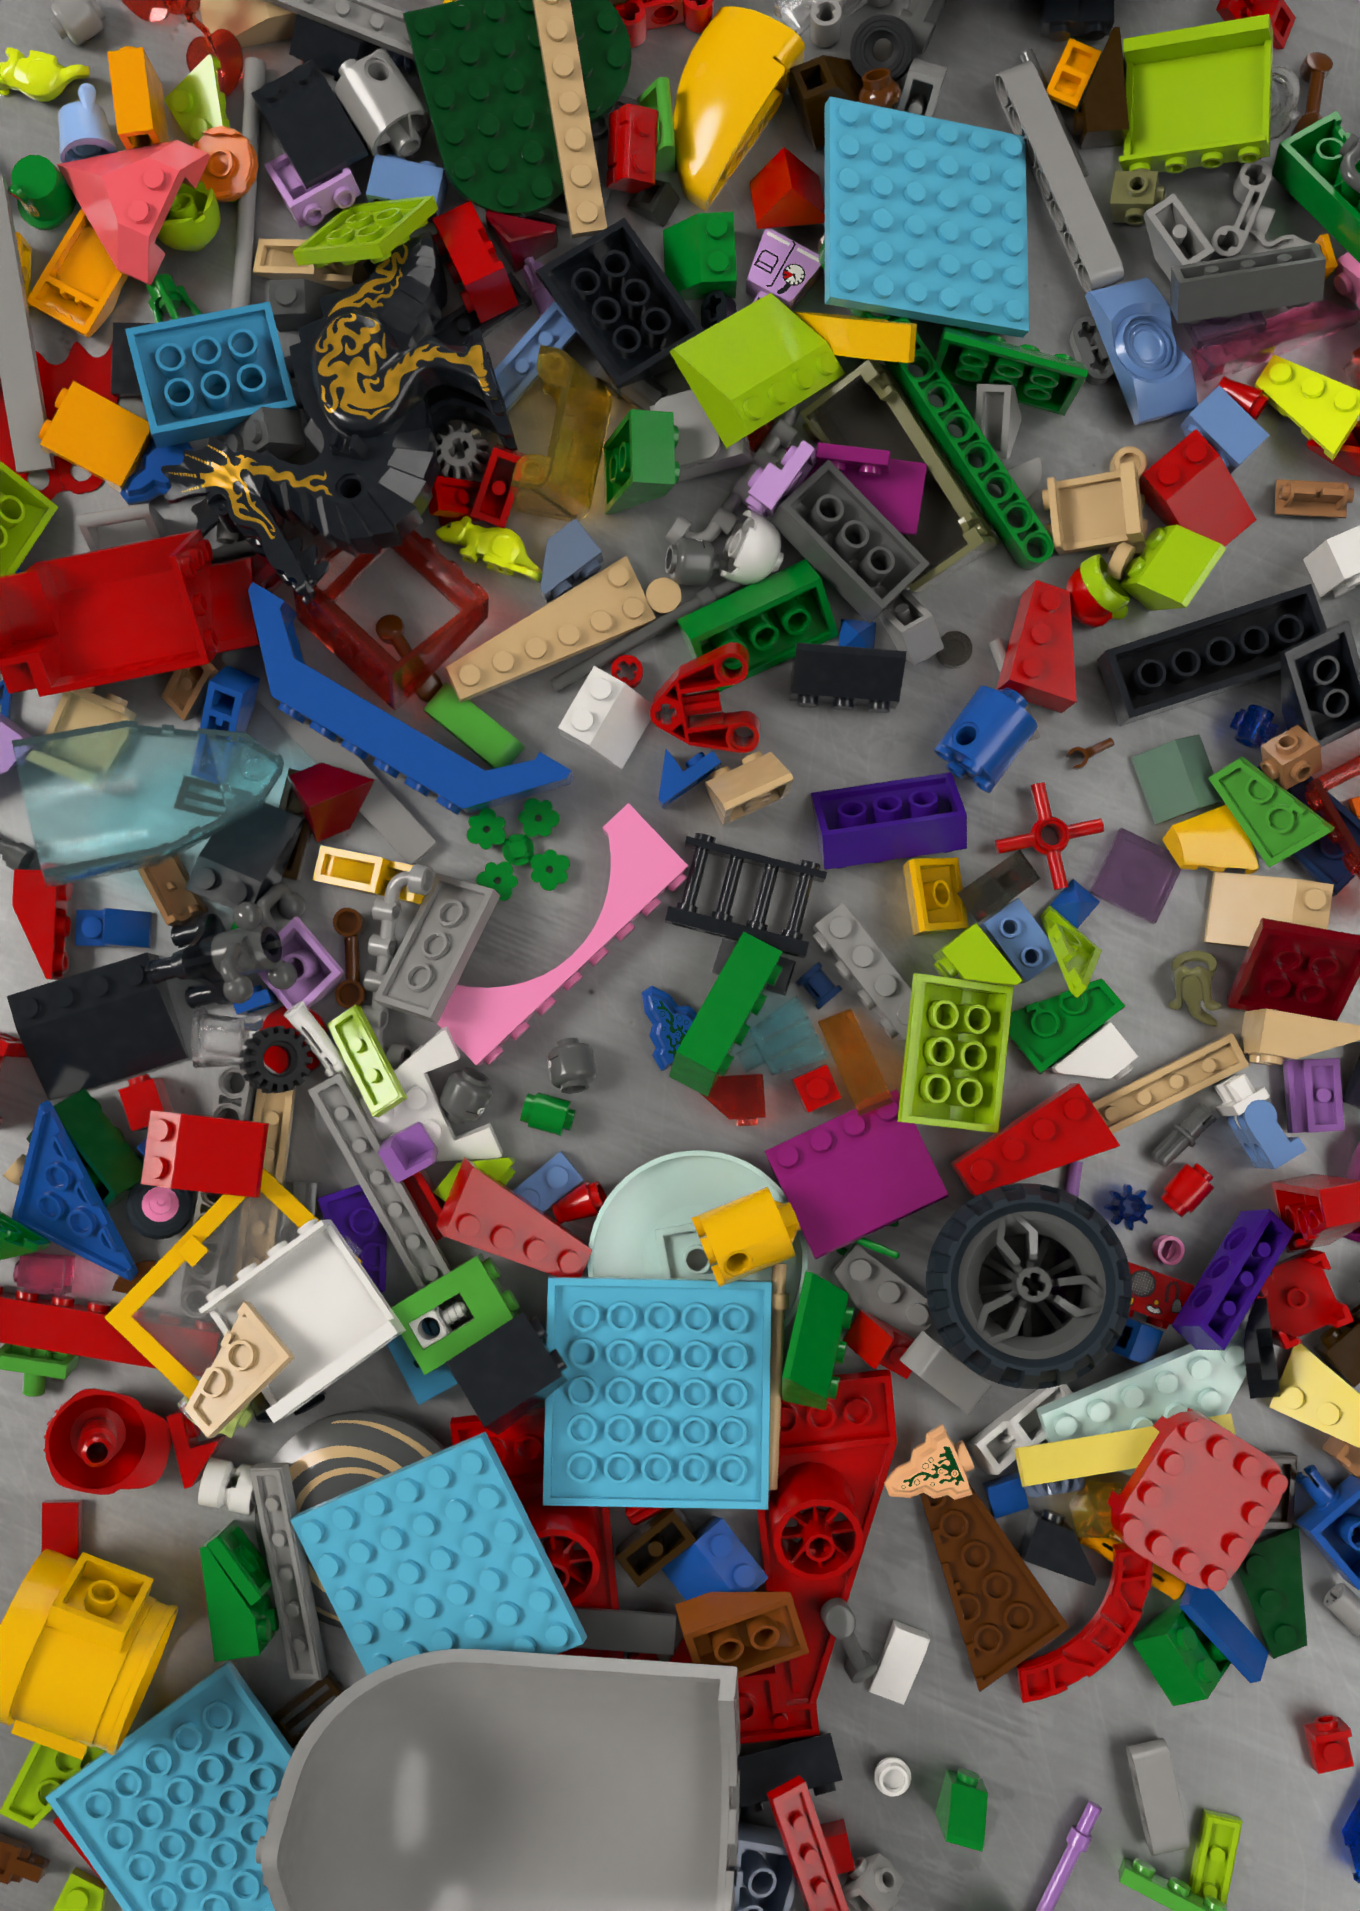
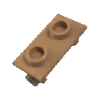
M1277 479L1275 515L1346 518L1347 503L1353 502L1354 489L1348 488V483Z

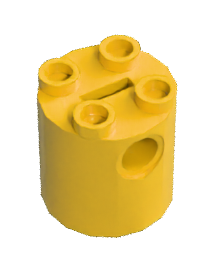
M768 1187L691 1218L697 1234L701 1238V1244L719 1287L796 1256L792 1243L797 1231L801 1230L795 1212L790 1202L783 1204L775 1201Z

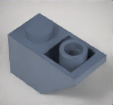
M576 518L547 539L540 587L542 597L546 603L573 589L571 585L580 578L588 579L601 568L600 563L603 562L602 551Z

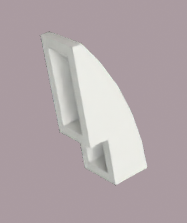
M1067 1384L1036 1390L968 1441L965 1446L986 1475H999L1016 1460L1015 1448L1038 1445L1046 1439L1036 1408L1067 1396L1072 1391Z

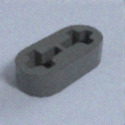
M1091 316L1082 317L1075 322L1070 331V345L1076 361L1083 363L1088 369L1085 381L1095 386L1103 385L1109 381L1114 373V369L1094 318ZM1083 328H1085L1087 333H1094L1090 340L1091 347L1086 337H1079ZM1094 355L1099 365H1106L1103 374L1098 369H1091L1095 362Z

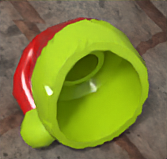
M1100 554L1091 556L1081 563L1080 567L1069 577L1065 590L1070 591L1071 615L1078 622L1093 628L1103 627L1111 619H1124L1128 615L1127 604L1130 601L1118 580L1108 576V564Z

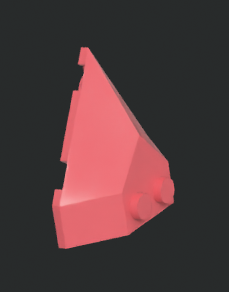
M173 140L56 165L117 270L151 286L166 254L155 243V240L181 184L184 183L196 189L211 156L184 142Z

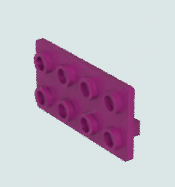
M818 443L817 450H815L817 463L802 484L825 462L830 460L901 534L912 536L917 534L927 471L925 463L891 459L890 451Z

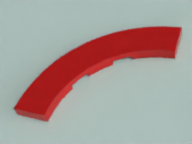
M1125 1543L1113 1544V1567L1109 1587L1098 1611L1090 1622L1075 1637L1056 1650L1043 1656L1023 1661L1016 1666L1022 1703L1041 1700L1068 1690L1067 1686L1085 1676L1091 1677L1121 1650L1142 1616V1607L1147 1597V1592L1151 1588L1153 1562L1134 1552Z

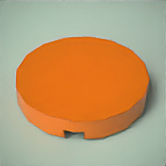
M225 126L209 128L202 133L204 136L199 141L195 140L192 145L211 156L199 181L205 184L207 190H210V187L213 189L217 201L223 203L236 201L248 193L256 180L258 171L257 153L251 142L237 130Z

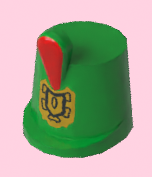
M28 155L21 158L15 164L11 173L12 184L9 186L8 192L17 198L18 210L23 220L29 226L38 230H52L59 227L72 214L76 205V198L62 173L49 159L40 155Z

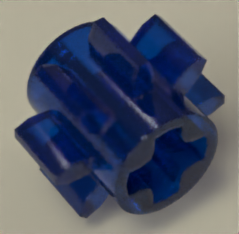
M1254 704L1249 705L1247 711L1240 709L1239 712H1236L1230 728L1237 730L1234 739L1246 747L1259 749L1262 743L1268 742L1277 733L1279 725L1271 723L1274 713L1267 708Z
M1124 1184L1122 1193L1113 1190L1109 1191L1113 1199L1111 1204L1104 1206V1209L1112 1211L1115 1215L1111 1219L1112 1224L1117 1225L1122 1220H1125V1228L1133 1230L1134 1222L1136 1221L1144 1224L1148 1223L1144 1215L1146 1210L1153 1208V1205L1145 1203L1142 1199L1146 1195L1145 1190L1140 1189L1135 1194H1132L1131 1185ZM1125 1200L1132 1201L1131 1207L1134 1210L1132 1214L1124 1212L1126 1210V1207L1123 1205Z

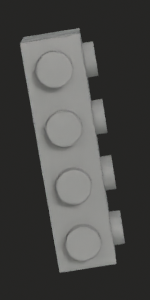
M842 903L814 924L812 929L815 934L812 938L824 953L830 951L838 961L834 966L847 982L852 979L860 991L856 994L868 1010L874 1008L880 1015L882 1020L879 1021V1024L891 1039L897 1037L899 1041H903L907 1037L912 990L847 906Z

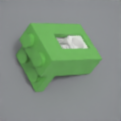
M480 1253L391 1307L406 1329L401 1335L424 1375L443 1365L518 1315L516 1310L520 1306L510 1289L504 1291L497 1278L501 1274L491 1257L485 1259L483 1254ZM458 1293L461 1294L462 1298H459V1302H453V1305L446 1306L445 1310L439 1308L438 1305ZM469 1308L474 1318L452 1330L450 1327L451 1323L454 1325L453 1322L457 1319L460 1321L462 1316L465 1315L467 1317L466 1312ZM431 1317L438 1321L440 1325L438 1335L430 1336L424 1332L422 1328L424 1318Z

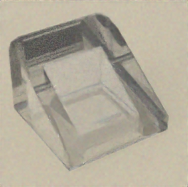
M776 0L774 15L801 36L810 27V9L816 0Z

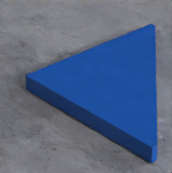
M47 1100L38 1107L12 1218L45 1239L132 1281L138 1276L139 1271L52 1103Z

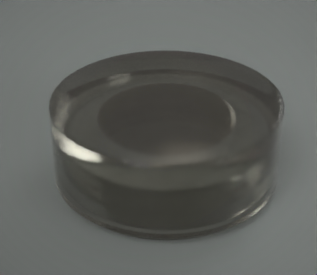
M951 631L941 637L944 649L936 653L938 661L950 669L964 666L972 655L973 646L971 640L967 635L959 631Z

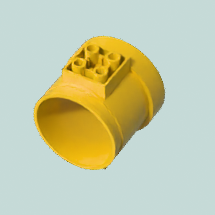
M45 1549L31 1566L0 1624V1723L10 1726L14 1722L11 1734L83 1760L88 1748H93L94 1746L107 1751V1754L115 1756L123 1744L148 1691L172 1632L179 1607L172 1604L170 1606L159 1602L158 1599L149 1596L154 1581L151 1577L82 1552L79 1559L76 1560L50 1549Z

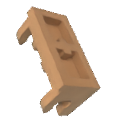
M160 848L157 849L158 854L151 858L141 857L133 861L168 926L173 927L186 924L208 912L201 896L185 889L190 875L176 849Z

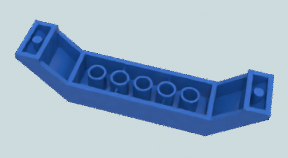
M254 582L250 585L248 592L271 696L281 702L278 709L302 724L306 718L311 720L312 723L309 727L332 742H335L337 736L344 740L341 746L363 760H366L368 755L375 758L373 765L395 779L399 773L406 776L407 778L404 782L406 785L426 797L430 791L438 795L435 802L456 815H459L461 810L472 814L484 808H492L570 785L574 778L572 771L541 752L538 753L535 760L485 771L305 664L293 622L298 613L283 599Z

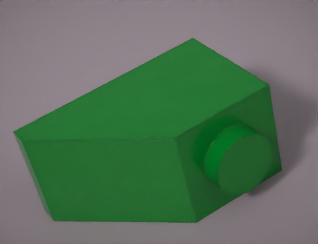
M962 1768L958 1769V1772L946 1770L935 1813L946 1842L982 1852L985 1840L988 1792L983 1780L973 1771Z

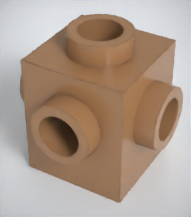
M1299 725L1271 738L1268 742L1261 745L1263 762L1260 763L1262 772L1272 780H1275L1285 790L1307 780L1311 775L1322 770L1320 744Z

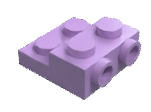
M285 154L264 164L269 177L300 228L307 224L311 226L318 225L323 221L325 214L338 207L342 209L350 207L354 203L355 198L361 195L354 176L348 167L306 189Z
M803 440L798 448L792 445L781 461V464L784 466L782 470L770 462L765 469L759 467L747 484L751 488L748 492L749 496L745 500V503L748 504L747 508L764 517L769 516L772 518L779 505L802 484L817 463L815 448Z

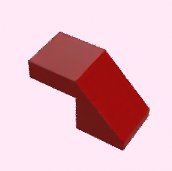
M1220 0L1216 11L1224 21L1269 14L1273 29V48L1277 50L1284 49L1296 19L1284 0Z

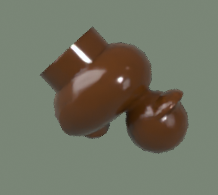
M876 68L866 72L862 76L863 87L859 93V102L894 109V105L901 98V89L898 83L891 78L890 70L887 68Z

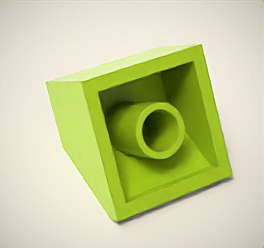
M1179 525L1158 527L1146 538V547L1140 556L1133 559L1125 570L1127 575L1120 583V586L1149 611L1187 608L1227 548L1214 540Z
M977 923L964 929L932 955L937 961L933 966L941 977L1008 987L1016 986L1023 981Z

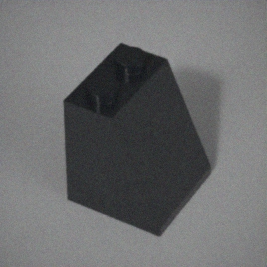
M522 1312L446 1362L483 1426L497 1435L504 1432L568 1381L562 1372L568 1367L556 1348L551 1352L543 1341L548 1334L537 1317L530 1320Z

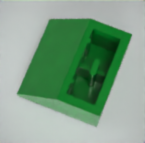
M1182 1598L1148 1620L1132 1642L1172 1706L1208 1699L1231 1664L1224 1654L1179 1607Z

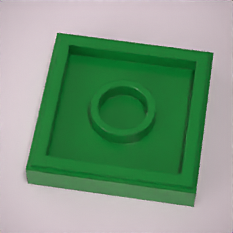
M233 1520L206 1544L250 1606L260 1600L272 1586L270 1574L260 1552L237 1521Z

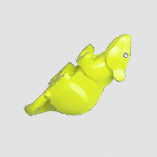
M7 47L5 53L9 59L6 62H0V94L7 96L10 90L20 91L36 101H51L61 95L71 81L89 78L90 68L80 64L64 67L57 62L58 58L56 56L30 50L29 57L26 58L19 50Z
M464 516L462 520L450 522L435 531L437 537L443 542L465 547L459 550V554L463 555L462 560L467 563L475 564L478 558H480L483 562L488 563L486 567L488 570L512 576L513 572H517L539 583L542 580V570L528 557L522 539L509 528H484L474 525L469 516Z

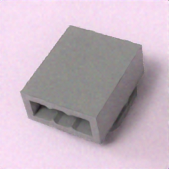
M692 389L663 397L655 405L650 406V411L673 412L674 425H677L679 429L678 445L674 448L675 461H678L680 465L678 482L753 463L748 436L726 449Z

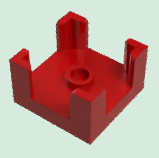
M1308 1249L1277 1262L1254 1301L1258 1298H1267L1274 1345L1287 1350L1301 1344L1302 1340L1297 1337L1326 1325L1339 1328L1354 1322L1347 1304L1336 1300L1323 1270L1331 1269L1325 1252Z

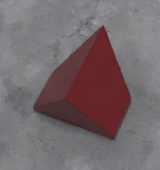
M487 210L485 218L489 234L515 273L524 268V260L526 258L533 257L534 260H537L557 247L558 235L556 225Z
M322 762L287 776L316 843L351 828L375 781L374 779Z

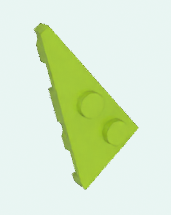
M211 54L198 64L163 99L192 145L195 140L199 141L204 136L202 133L209 128L219 126L230 128L229 119L225 113L227 106L225 93L220 91L217 70L221 69L220 61Z
M1049 905L1042 912L1040 918L1068 988L1078 998L1088 988L1102 950Z

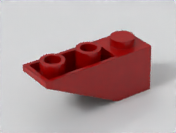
M14 869L13 909L45 978L55 981L63 979V975L68 971L69 956L65 952V937H68L71 931V920L67 916V901H71L73 895V885L71 880H69V874L56 870Z

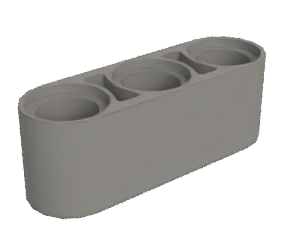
M923 1330L899 1359L910 1370L967 1414L971 1413L991 1387L987 1381L969 1369L955 1355Z
M1160 1738L1126 1746L1142 1826L1151 1855L1155 1856L1188 1849L1190 1844L1172 1760L1165 1740Z

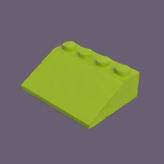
M772 293L767 294L669 351L726 449L845 375L828 342Z
M913 973L897 1122L992 1133L999 1132L1014 987Z

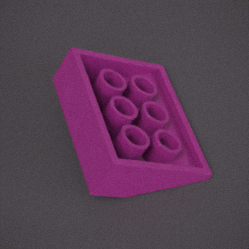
M897 1089L764 1151L787 1201L792 1205L801 1231L815 1260L949 1197L915 1123L897 1122L900 1094Z

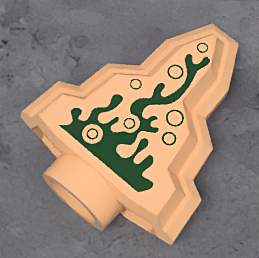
M941 1424L926 1433L925 1442L913 1448L910 1461L896 1467L885 1480L884 1485L890 1497L911 1498L925 1493L934 1499L949 1495L954 1500L973 1494L966 1472L975 1468L964 1442L961 1440L953 1443L948 1436L946 1428Z

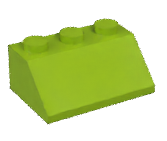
M1 461L0 576L15 574L58 509V506Z

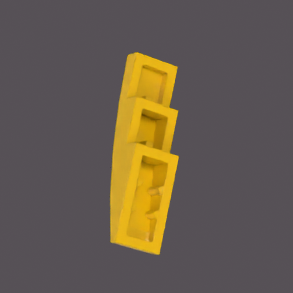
M794 311L800 319L828 342L834 355L902 363L914 362L916 323L890 322L884 319L860 318V316Z

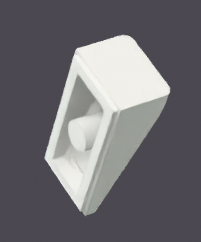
M893 1620L869 1692L904 1705L930 1642L927 1632Z

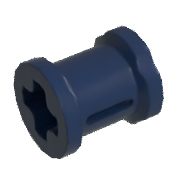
M820 962L815 964L795 982L798 986H803L813 997L818 1010L843 989L840 985L835 986L821 970L822 964Z

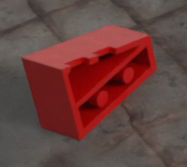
M466 202L433 218L432 220L438 232L433 235L435 244L441 256L447 253L451 262L447 263L446 267L454 284L461 282L465 289L459 292L467 312L470 313L475 310L480 323H483L518 306L519 304L502 261H499L494 245L489 240L472 202Z
M1035 580L1022 593L996 690L1010 688L1022 695L1027 702L1059 713H1063L1077 702L1070 591Z

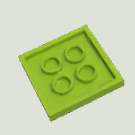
M434 195L352 204L350 207L344 208L293 251L297 265L313 264L315 268H322L333 262H342V265L347 266L355 264L360 260L370 259L372 263H378L391 257V251L395 247L409 241V235L412 232L428 224L427 219L438 210Z

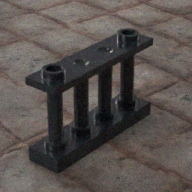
M695 833L694 838L687 836L685 848L695 850L682 901L677 902L676 908L668 906L665 923L737 942L742 933L746 932L781 950L784 954L804 958L809 942L802 940L803 934L800 933L813 880L823 883L826 879L827 872L820 870L821 865L807 860H800L798 865L716 844L715 837L702 833ZM708 854L729 859L716 911H712L711 917L698 914V907L695 906ZM743 862L764 868L752 918L747 920L746 926L733 923V916L730 915ZM778 871L799 877L786 929H782L781 935L768 932V925L765 924Z

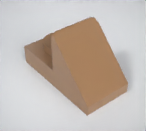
M211 663L175 670L161 697L183 721L193 719L206 697L209 680L219 672Z

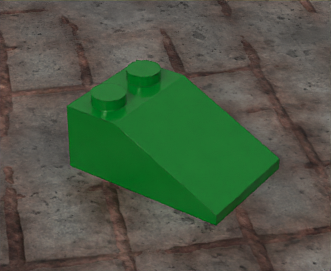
M630 409L603 445L605 514H615L663 497L678 483L680 465L678 461H675L674 448L678 445L679 429L677 425H674L673 412Z
M217 1530L199 1547L214 1662L259 1656L274 1637L275 1631L279 1629L277 1610L272 1608L271 1597L268 1592L250 1606L206 1545L221 1530Z

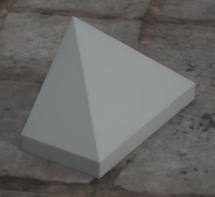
M977 384L975 422L999 459H1009L1022 421L1014 385Z

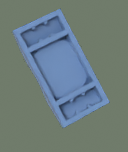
M1146 277L1089 291L1085 295L1134 424L1139 425L1194 410L1198 406L1192 362L1178 346L1172 330L1170 306L1151 280Z

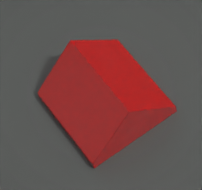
M783 147L749 182L756 229L825 223V203L819 175Z

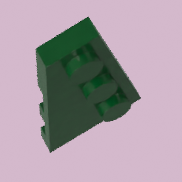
M1293 1524V1529H1280L1257 1538L1236 1571L1266 1649L1273 1659L1307 1646L1299 1527Z

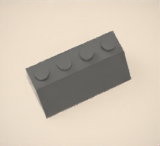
M830 460L825 462L787 497L770 519V522L773 523L776 529L869 624L930 564Z

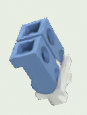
M1246 1074L1231 1075L1213 1086L1223 1101L1216 1109L1221 1116H1227L1229 1126L1255 1168L1277 1169L1307 1150L1299 1137L1288 1138L1277 1122L1275 1107L1270 1102L1265 1101L1270 1097L1265 1087L1254 1088Z

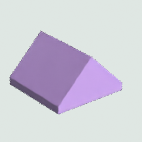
M297 916L278 933L282 943L281 959L295 967L297 971L296 983L287 990L276 989L269 982V970L257 973L288 1010L301 1001H304L309 1009L337 988L344 974L343 969Z

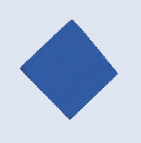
M1017 1472L982 1483L994 1519L1029 1508L1025 1489L1022 1487L1020 1475Z

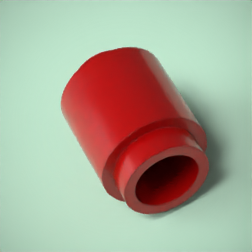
M1186 1163L1163 1188L1165 1193L1160 1199L1182 1218L1187 1212L1192 1213L1211 1193L1214 1187L1209 1182L1214 1177L1198 1163L1193 1168Z

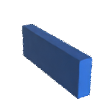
M1187 1583L1179 1607L1250 1683L1261 1681L1269 1651L1210 1588L1201 1589Z

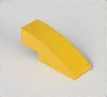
M320 845L312 880L385 897L387 885L393 876L403 871H410L414 865ZM408 885L401 889L399 901L421 905L425 895L411 893Z

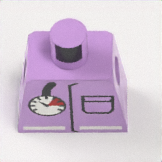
M765 228L748 274L746 293L755 298L753 302L772 293L793 311L823 274L824 269L819 262V254L771 228Z

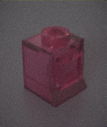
M35 1252L20 1255V1261L18 1260L14 1267V1282L17 1283V1287H24V1292L48 1295L54 1293L57 1296L71 1293L76 1256Z

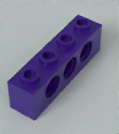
M1270 1209L1241 1211L1171 1326L1196 1350H1225L1294 1232Z

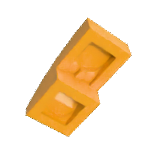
M1069 38L1046 89L1049 99L1076 110L1102 51Z

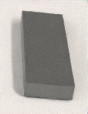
M573 1607L588 1636L584 1644L574 1648L674 1655L677 1614Z

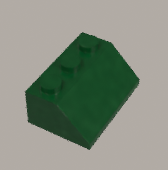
M84 1088L53 1107L107 1211H110L128 1197L131 1189L141 1182L144 1161L126 1143L120 1129L113 1126L103 1113L100 1103L91 1097ZM32 1132L26 1138L29 1143L31 1140Z

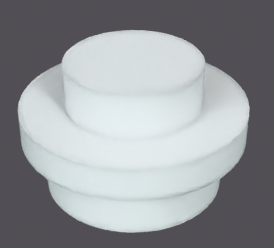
M887 1757L881 1760L875 1768V1784L883 1794L891 1797L899 1796L905 1793L911 1784L910 1769L902 1759Z

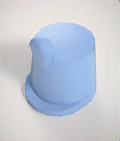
M89 83L80 85L78 89L80 101L68 103L59 110L60 161L62 163L118 152L117 145L112 140L105 112L100 106L95 104L96 89Z

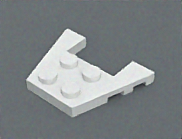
M447 1026L439 1030L433 1038L424 1045H421L408 1059L393 1069L407 1096L406 1100L379 1118L372 1116L362 1096L359 1102L381 1142L412 1124L421 1122L439 1150L435 1162L463 1160L464 1157L468 1160L499 1158L502 1156L503 1150L491 1123L455 1136L428 1077V1071L457 1061L460 1058L459 1051Z

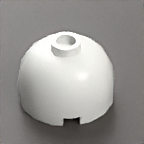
M750 509L743 513V515L748 517L742 524L737 521L733 526L720 559L726 561L725 570L719 568L718 571L721 577L742 585L758 583L765 579L770 572L776 573L784 558V553L780 552L781 538L779 531L769 519Z

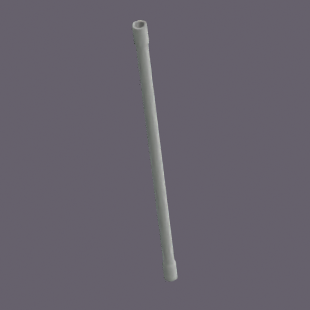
M248 57L244 60L242 135L251 142L257 153L258 160L261 113L251 93L265 85L266 63L260 58ZM257 175L248 193L238 199L232 308L250 305ZM220 523L217 525L216 541L224 544L238 542V533L229 532Z

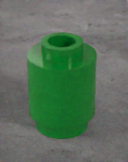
M539 1092L536 1095L528 1093L523 1105L520 1121L528 1123L529 1128L562 1136L563 1130H571L576 1110L570 1109L571 1101Z

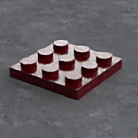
M1261 918L1227 996L1228 1007L1246 1011L1272 1009L1338 1021L1360 976V935Z

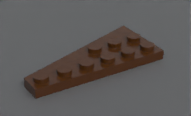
M971 1485L973 1494L954 1500L949 1495L934 1499L925 1493H921L920 1498L977 1688L981 1692L1070 1627Z

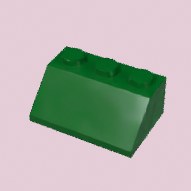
M806 1271L782 1376V1401L826 1410L828 1399L836 1400L840 1377L833 1375L836 1363L843 1364L847 1342L841 1341L843 1328L850 1329L854 1307L848 1306L849 1293L812 1272Z

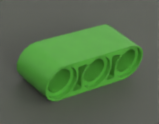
M447 682L444 683L423 708L424 712L493 769L511 765L525 748L513 735L470 700L460 703L453 687Z

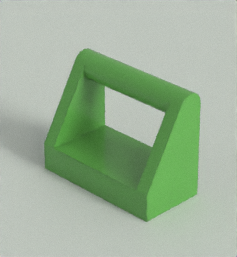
M659 77L636 99L639 101V106L658 111L655 174L675 172V139L670 81L667 77Z

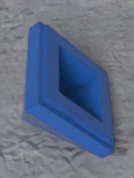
M841 619L838 646L874 649L876 622L869 624L867 621Z
M1072 879L1068 883V887L1060 892L1050 906L1074 927L1078 928L1100 901L1077 881Z

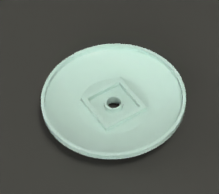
M688 1150L663 1155L643 1164L627 1175L605 1200L596 1217L589 1239L588 1247L592 1249V1253L587 1262L588 1277L716 1280L709 1261H707L705 1267L699 1270L690 1268L686 1262L687 1255L691 1250L701 1249L704 1251L700 1241L701 1238H699L691 1218L765 1187H768L775 1201L783 1204L788 1201L782 1189L769 1176L737 1157L707 1150ZM801 1230L797 1231L792 1243L796 1256L780 1262L787 1264L786 1293H789V1309H785L784 1330L797 1311L805 1272L808 1270L806 1239ZM772 1266L739 1280L771 1281Z

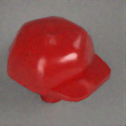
M85 1388L72 1396L67 1402L61 1404L55 1410V1415L47 1422L46 1435L43 1436L45 1439L43 1451L45 1452L46 1460L55 1482L68 1489L98 1495L113 1494L120 1489H141L155 1484L164 1472L172 1446L168 1421L162 1416L142 1407L137 1399L129 1395L97 1388Z

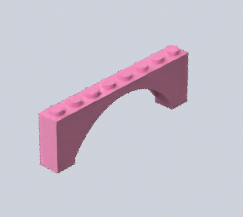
M629 803L602 827L603 832L609 837L611 852L608 892L602 912L594 928L574 954L551 971L526 982L491 988L456 985L437 1024L441 1029L446 1026L448 1027L456 1045L475 1065L480 1066L485 1062L489 1066L504 1052L500 1047L510 1037L516 1041L530 1028L527 1021L536 1012L542 1016L557 1002L553 998L555 994L563 987L567 991L574 987L583 978L579 972L589 962L593 966L597 965L609 953L605 947L615 938L619 942L626 938L635 929L632 922L643 913L645 917L649 916L662 903L658 898L667 889L673 893L687 880L688 877L684 873L688 870V865Z

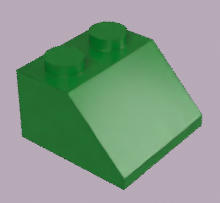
M734 211L697 213L663 230L665 275L683 300H703L714 290H721L729 297L736 298L737 273Z

